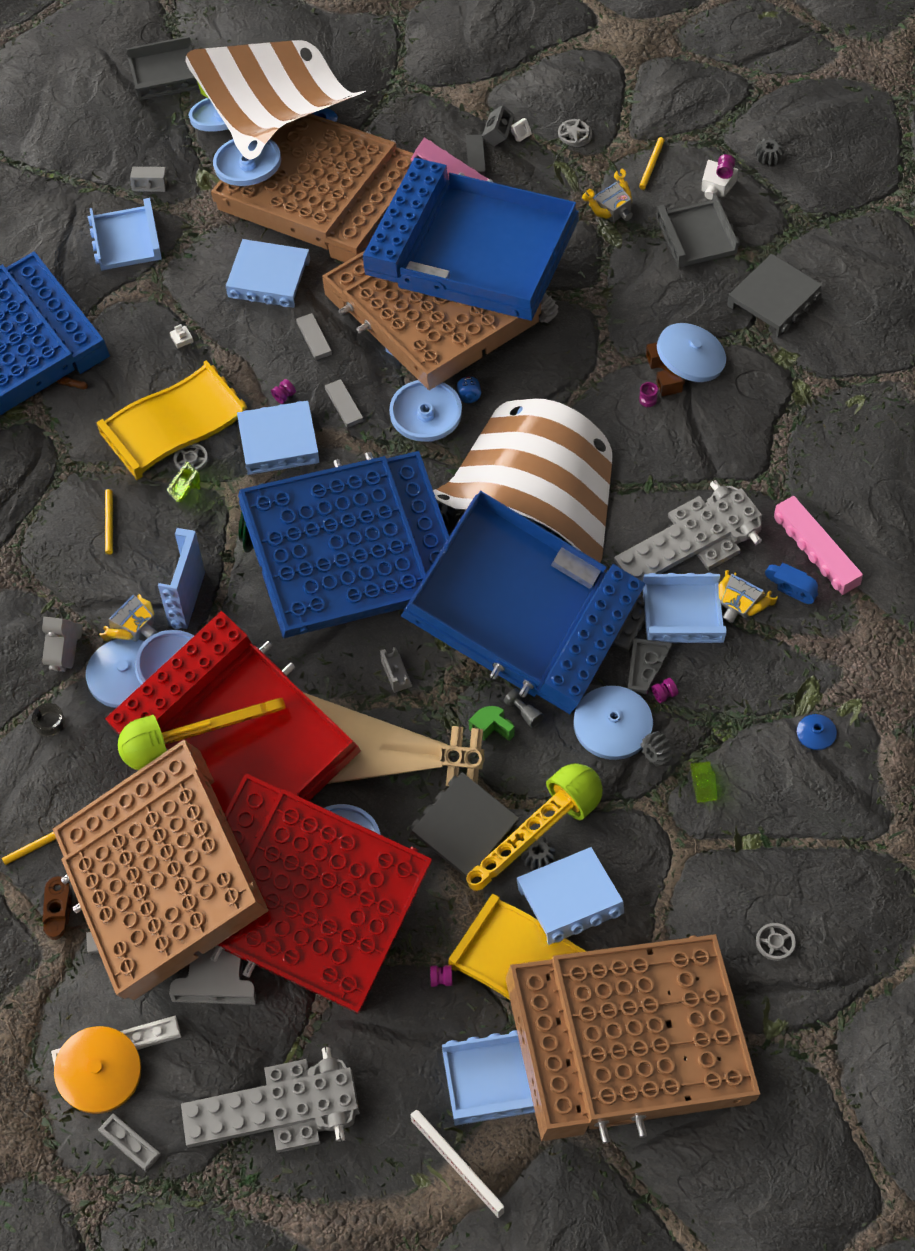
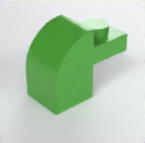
M487 706L481 708L469 720L470 731L472 728L483 729L482 740H485L494 730L509 741L514 737V725L509 719H504V710L500 707Z

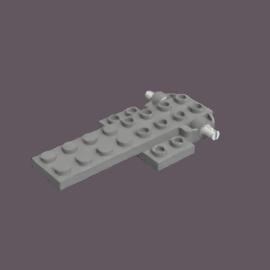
M714 480V482L710 483L714 492L707 499L706 503L698 496L670 511L668 517L674 525L614 557V561L619 568L642 582L644 574H661L694 555L698 556L709 571L740 554V548L737 546L738 543L752 539L755 545L762 541L758 536V533L761 531L762 514L742 488L720 486Z
M326 1047V1050L325 1048L322 1049L323 1060L313 1067L308 1068L307 1059L264 1068L267 1084L265 1086L182 1103L181 1109L186 1146L190 1148L269 1130L274 1132L277 1153L320 1144L319 1132L335 1131L336 1141H344V1129L352 1126L355 1121V1115L360 1114L353 1072L350 1067L347 1068L342 1060L332 1058L331 1048Z

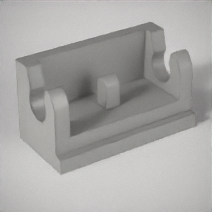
M132 167L130 175L132 191L165 192L167 178H165L166 167Z
M393 647L392 653L387 654V651L384 649L380 651L382 665L395 693L412 687V684L397 648Z

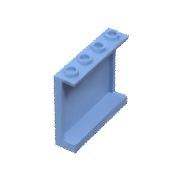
M150 198L143 199V207L94 215L92 208H90L91 216H88L89 226H93L90 229L91 238H95V241H92L93 250L97 251L94 257L96 264H100L101 271L162 260Z
M242 239L226 284L227 296L233 299L295 308L294 298L305 265L309 266L310 263L309 249Z
M298 401L296 403L237 412L248 475L320 463L308 401Z
M177 528L175 537L180 558L171 585L159 583L158 588L168 625L175 629H187L205 575V569L196 531Z
M644 574L643 582L646 584L642 590L647 640L670 643H724L726 626H723L721 601L719 599L718 586L720 574Z
M592 847L517 877L518 890L521 896L524 895L542 926L547 936L548 945L560 942L564 938L579 934L583 930L598 926L602 922L624 914L623 900Z
M517 1030L505 1035L495 1033L486 1038L471 1037L467 1041L458 1042L457 1040H451L446 1042V1044H442L455 1126L535 1113Z

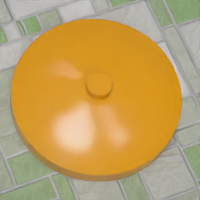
M104 1026L83 1029L70 1037L57 1055L54 1067L56 1086L61 1096L79 1111L91 1114L112 1111L123 1105L133 1095L141 1077L139 1053L133 1042L116 1029Z

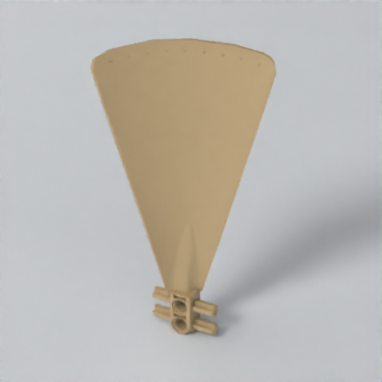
M304 693L361 750L327 784L441 768L443 766H448L446 786H449V781L455 775L459 776V767L467 768V776L478 784L479 769L483 768L485 761V749H481L483 729H471L470 748L462 747L464 727L452 726L449 746L446 743ZM453 751L459 753V759L456 762H452L450 759ZM473 753H477L479 756V761L476 764L470 762V756Z

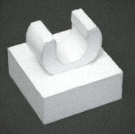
M525 118L519 120L510 128L512 135H514L515 140L518 142L532 134L528 121Z
M180 324L175 326V330L170 332V336L177 349L193 343V337L186 326L182 327Z

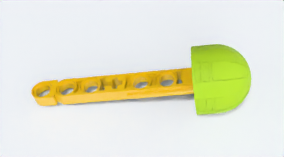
M277 698L161 733L155 716H146L130 722L123 728L118 738V751L122 760L129 767L140 770L167 751L165 745L274 713L285 709L286 706L283 698Z
M569 764L559 769L546 781V785L552 797L483 859L480 866L477 865L468 873L466 879L470 889L474 891L483 889L492 881L491 878L500 874L566 813L577 820H583L597 807L602 797V783L598 774L586 765ZM548 811L555 812L551 817L544 816ZM533 824H540L537 830L530 829ZM503 851H511L510 855L506 857L501 856ZM489 864H496L493 870L486 869ZM475 877L482 878L479 883H471Z

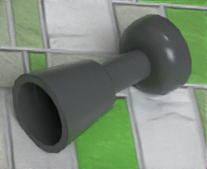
M512 689L505 696L504 703L508 706L516 705L521 710V715L529 727H536L543 720L544 714L533 706L526 705L520 699L519 689Z

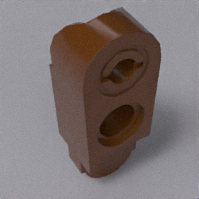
M60 876L49 879L44 891L43 931L51 940L60 939L66 932L72 905V889L69 883H62L61 878L63 877ZM56 885L61 886L59 891H56ZM55 909H61L59 912L53 913Z

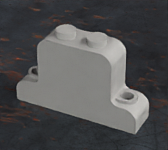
M43 616L42 630L45 633L43 665H48L50 670L66 672V668L72 669L74 665L77 640L82 636L83 625L61 618Z
M212 948L205 954L199 951L195 952L194 954L198 955L199 958L190 963L188 977L175 979L170 985L169 994L172 1002L256 1005V992L253 983L248 980H241L242 959L223 949L217 961L210 959L215 948Z

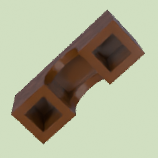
M657 342L647 344L646 358L650 368L664 369L657 372L656 379L661 397L682 392L685 379L676 375L665 366L659 357Z

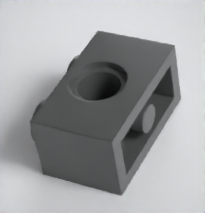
M504 105L492 111L488 117L482 138L493 147L507 139L514 114Z

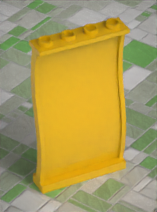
M207 360L203 362L204 365L177 384L127 405L105 421L101 419L96 422L101 436L136 480L142 478V474L147 469L170 454L205 440L238 420L237 412H243L247 409L245 402L242 399L239 400L235 390L228 387L223 376L220 377L215 366H211Z
M492 893L448 959V964L452 965V970H458L480 981L510 1000L505 979L510 965L551 960L556 955L586 951L566 938L560 942L548 945L547 936L536 918L501 901L500 897Z

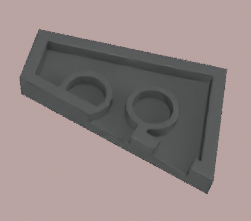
M634 638L628 689L638 694L648 693L672 648V643Z

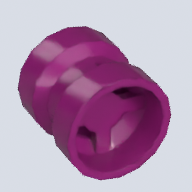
M725 154L719 157L716 170L717 176L722 179L732 177L735 165L733 156Z
M287 379L281 381L279 386H275L271 390L272 396L280 404H283L287 397L293 396L296 393L295 387Z
M646 382L641 385L639 397L641 405L652 407L657 403L658 387L655 383Z
M667 678L662 684L657 683L651 688L655 699L659 703L665 702L668 697L673 698L678 695L677 686L671 678Z
M445 965L440 968L438 966H430L431 987L438 986L439 984L452 986V965Z

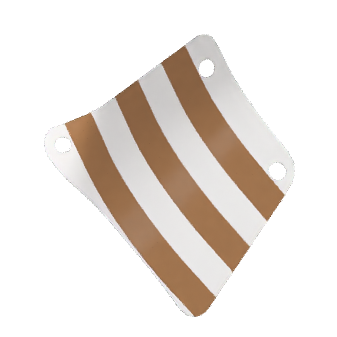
M303 40L194 49L186 55V63L189 70L227 125L237 148L249 160L256 158L273 134L286 123L366 92L352 93L346 90L335 78L320 51L311 43ZM302 48H308L311 51L312 59L310 61H305L301 57L300 51ZM256 140L258 142L257 147L254 151H249V144Z
M546 399L508 401L495 410L455 476L445 485L433 490L436 499L455 509H467L474 496L481 490L520 515L547 526L573 547L601 562L612 468V449L605 435L588 418L564 404ZM515 407H523L519 414L510 415V411ZM594 439H600L605 444L606 451H599L594 445ZM437 495H447L450 499L443 500Z

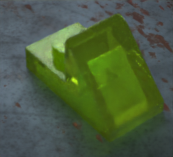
M188 461L185 462L166 489L178 502H182L191 488L200 489V473Z
M710 761L690 764L697 803L717 800L715 772H712Z

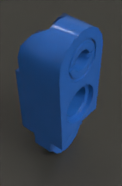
M782 563L781 566L769 565L765 571V575L770 581L778 584L777 590L802 603L812 604L818 596L816 580L803 571L785 563Z

